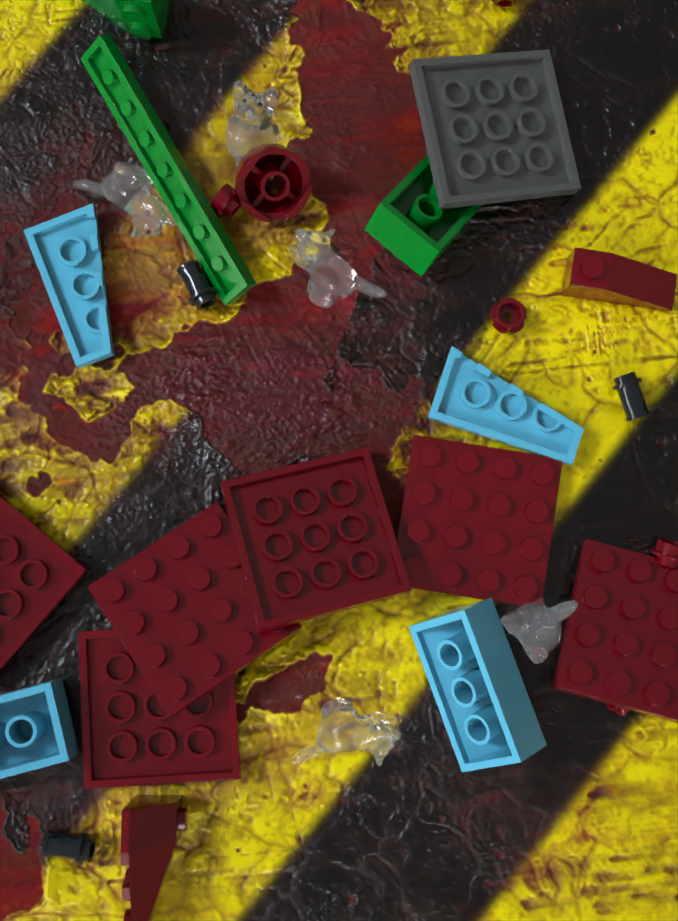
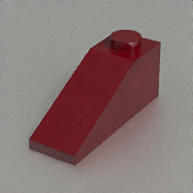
M575 247L566 259L561 295L671 312L673 310L677 274L614 253Z

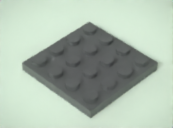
M550 49L413 59L409 65L439 209L570 195L577 193L581 189Z

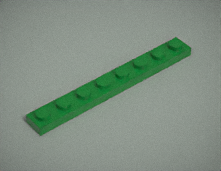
M100 34L80 59L207 277L217 290V294L224 306L234 304L257 283L111 35Z

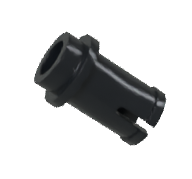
M198 260L188 261L177 269V273L181 276L191 296L189 302L192 306H196L197 310H204L217 302V290L215 287H210Z
M631 372L613 379L615 386L612 389L618 392L627 422L650 414L639 382L642 381L641 377L637 378L636 373Z
M49 830L43 841L42 854L44 857L51 856L75 860L77 865H82L84 862H91L95 852L96 840L89 837V834L86 832L78 836Z

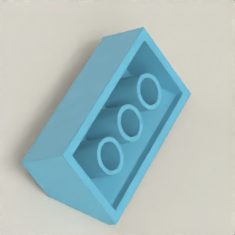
M492 597L409 626L462 772L521 763L547 746Z

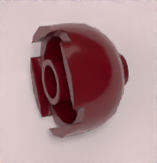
M265 143L252 148L241 158L235 172V189L241 204L253 217L264 222H273L272 220H280L282 218L288 220L305 207L311 195L310 171L307 164L295 151L280 144Z

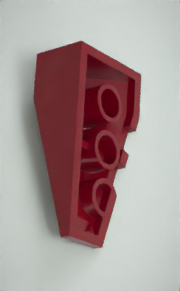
M135 795L122 810L121 866H129L122 885V900L130 901L131 908H127L125 911L124 921L152 920L181 837V831H187L188 807H182V795Z

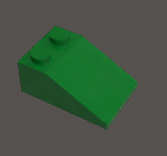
M83 0L136 38L144 40L151 39V37L163 39L170 0Z
M427 155L380 202L364 230L422 277L483 204L439 209Z

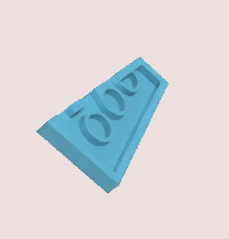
M93 203L23 230L76 367L81 369L114 356L95 205Z
M453 346L450 348L427 419L536 455L561 461L569 466L574 462L584 428L546 404L539 403L531 398L519 387L499 378L487 367L480 363L477 364L464 356L463 352Z

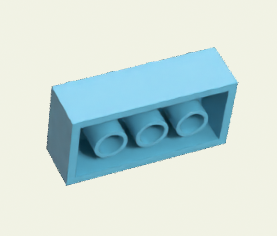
M62 678L0 694V779L69 761L80 753Z

